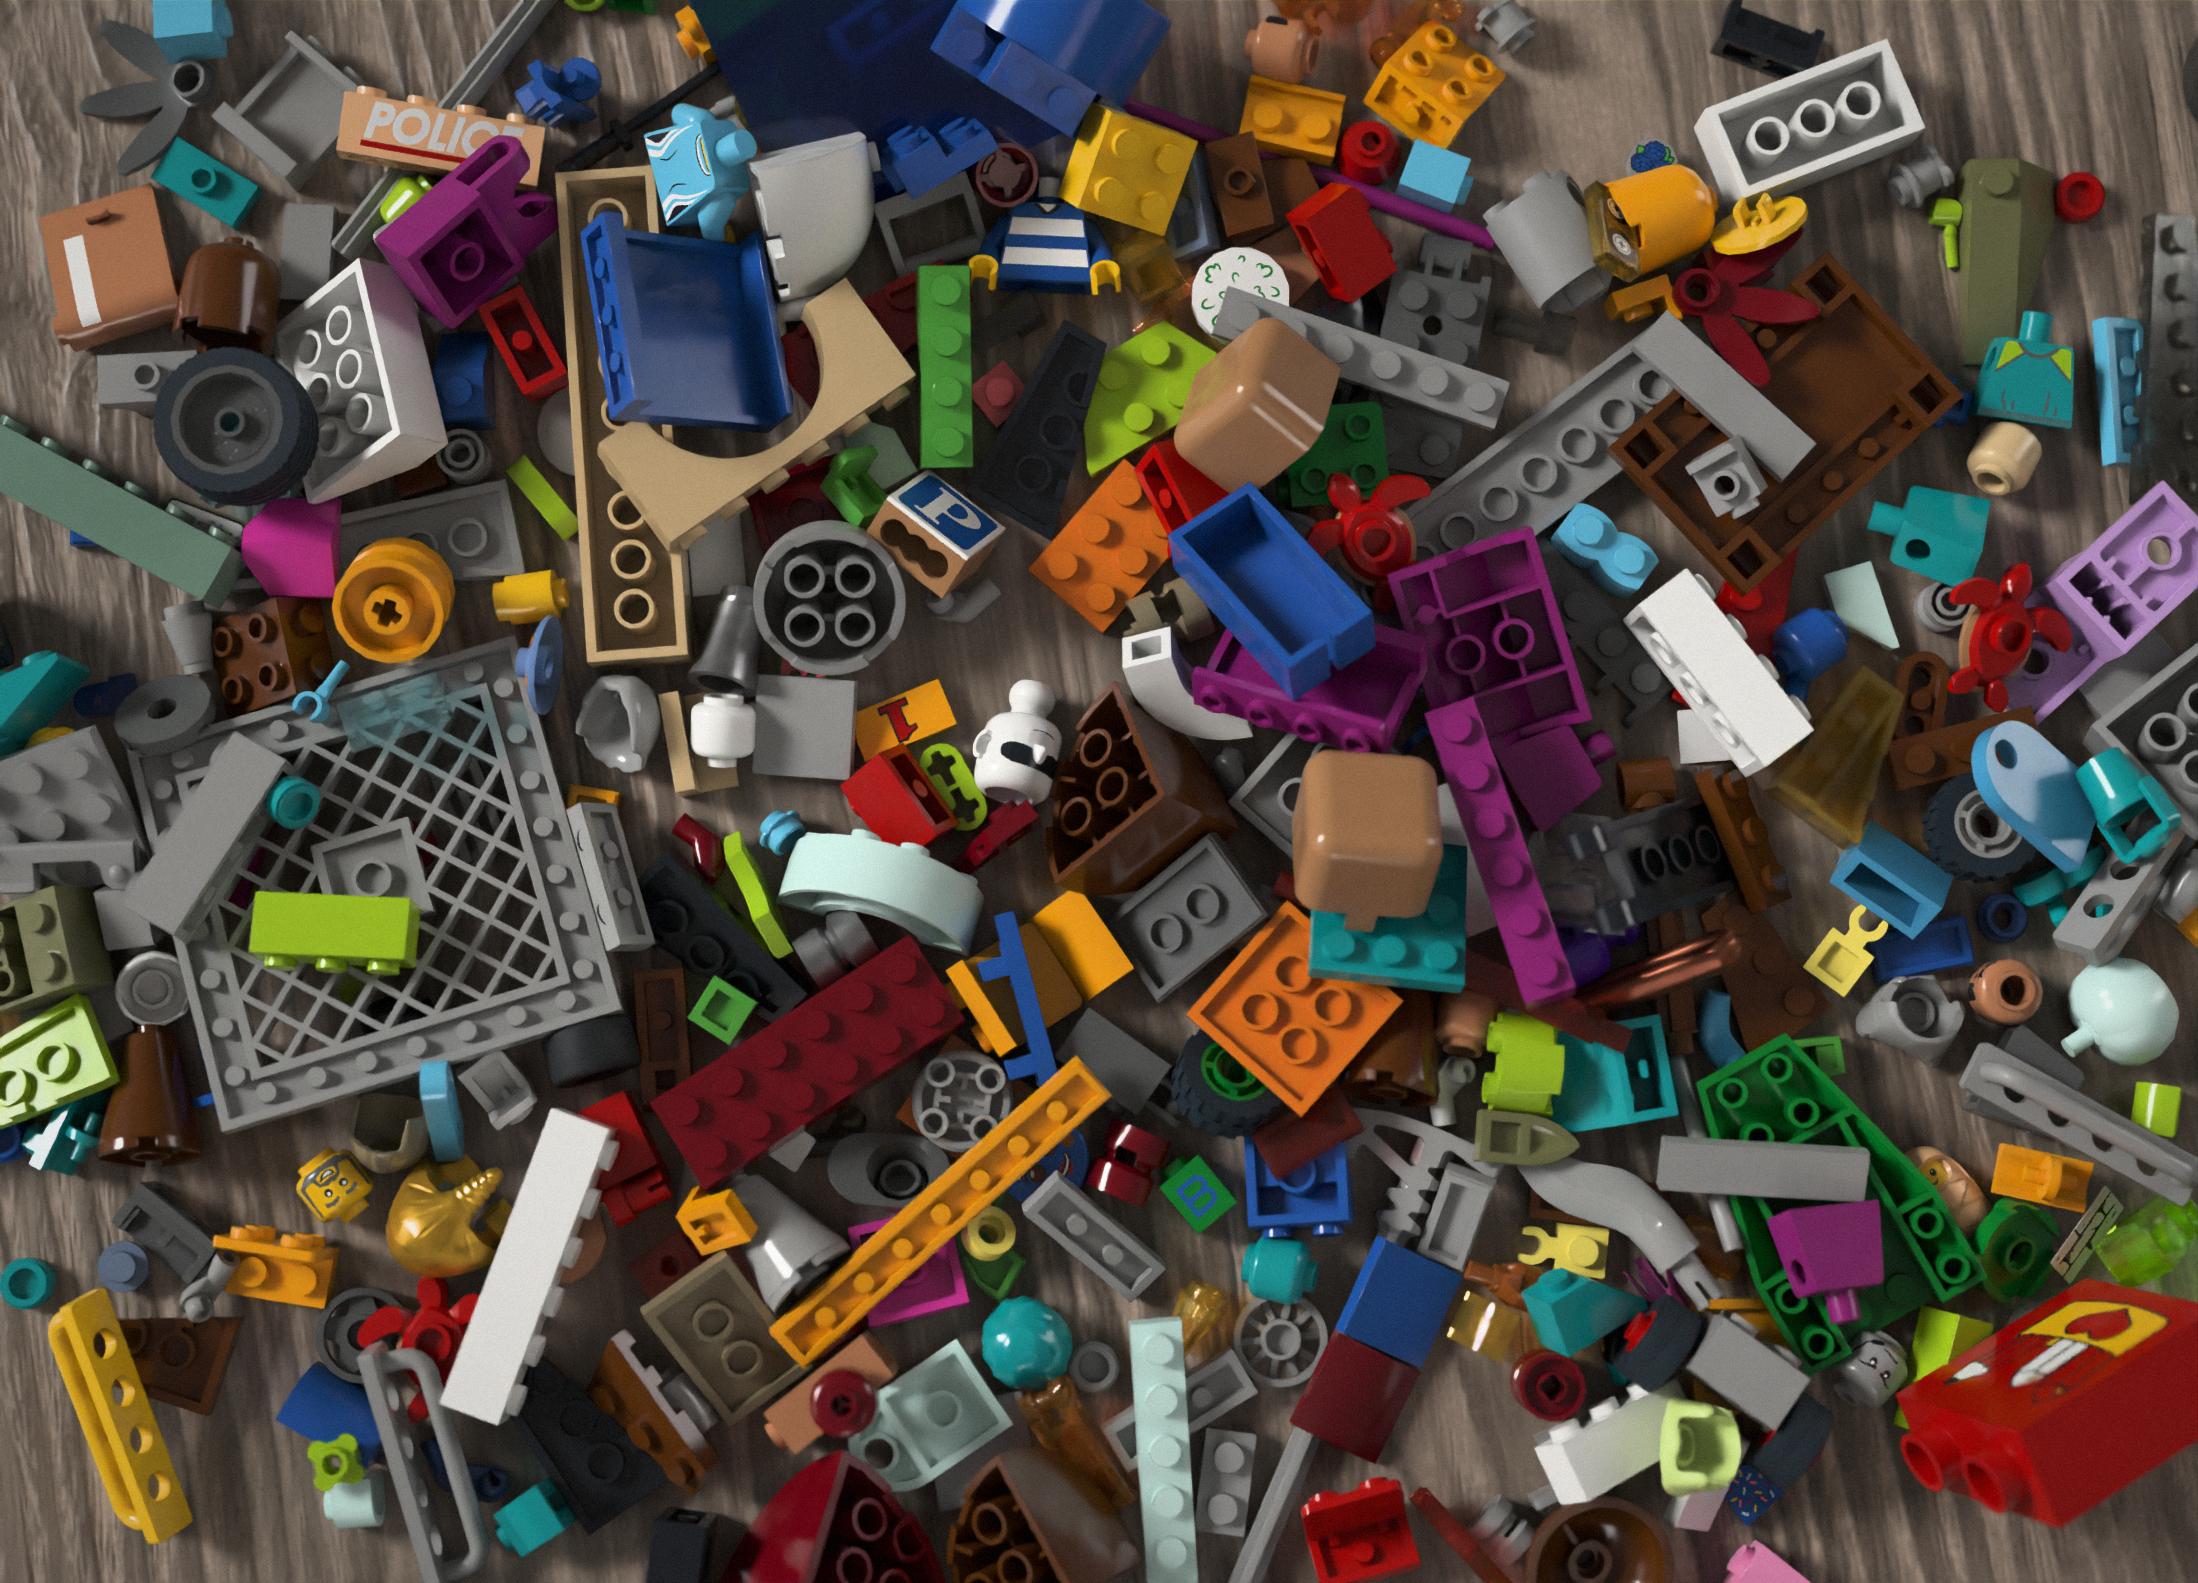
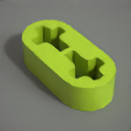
M525 455L505 469L564 541L578 531V518Z
M943 743L931 745L923 752L920 758V767L952 812L958 809L952 793L958 790L962 792L968 803L974 801L979 803L980 807L973 811L976 819L973 822L967 823L963 817L958 818L961 824L954 829L960 833L977 831L984 825L987 819L988 807L982 792L975 784L974 777L962 755L955 747ZM937 754H941L945 760L953 757L956 761L950 767V772L956 783L947 787L940 774L931 776L928 772L934 766L932 758Z

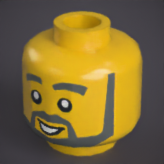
M330 1146L297 1171L302 1178L296 1185V1191L320 1222L328 1223L340 1217L344 1224H347L370 1206L364 1197L372 1191L374 1181L350 1150L342 1149L335 1152Z

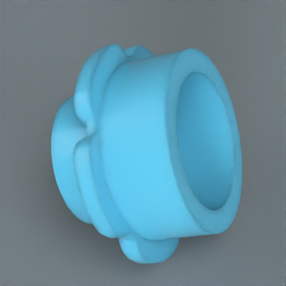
M782 810L771 813L760 826V832L762 833L760 845L766 849H771L777 856L791 851L795 842L804 837L806 832L805 826L798 820L800 817L799 813L795 810L788 811L787 814Z

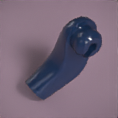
M435 1435L420 1443L419 1446L437 1485L446 1492L453 1494ZM466 1462L478 1501L495 1503L507 1494L509 1488L508 1478L502 1470Z

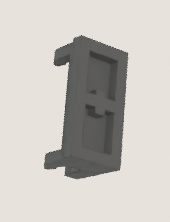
M156 1181L140 1182L112 1220L114 1225L131 1235L180 1275L182 1280L188 1285L205 1270L220 1248L214 1247L212 1244L214 1235L221 1234Z

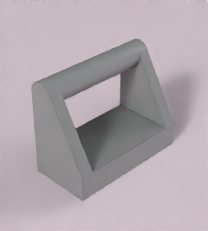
M966 171L952 176L914 200L907 193H903L874 204V215L898 279L915 272L919 266H928L941 259L947 265L977 254L982 241L987 236ZM961 197L974 234L902 260L890 222Z

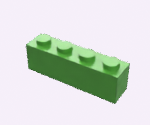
M919 266L915 270L918 469L972 468L970 266Z

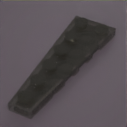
M2154 213L2142 218L2139 277L2141 293L2138 298L2137 322L2144 328L2143 348L2136 351L2135 369L2141 370L2142 375L2141 395L2133 398V416L2139 418L2138 442L2131 444L2129 505H2134L2157 483L2164 480L2188 507H2198V253L2195 218L2188 215Z

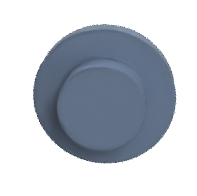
M130 1241L116 1242L108 1246L99 1258V1278L107 1288L115 1292L124 1293L136 1290L144 1284L149 1276L151 1266L149 1256L144 1248L137 1243Z

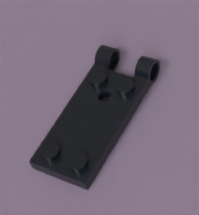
M1701 794L1563 838L1571 863L1599 854L1602 861L1606 864L1614 885L1617 903L1590 913L1599 937L1739 887L1737 878Z

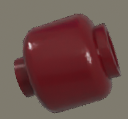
M839 1366L827 1371L814 1384L809 1397V1411L814 1423L824 1433L836 1438H851L862 1433L873 1422L879 1409V1391L875 1381L865 1371L853 1366ZM842 1395L849 1397L851 1401H845ZM835 1397L839 1403L837 1409H835L833 1405V1400ZM844 1407L852 1408L847 1414L841 1413Z

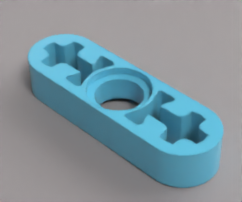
M449 1060L421 1062V1102L435 1159L437 1162L463 1160L465 1151L464 1125Z

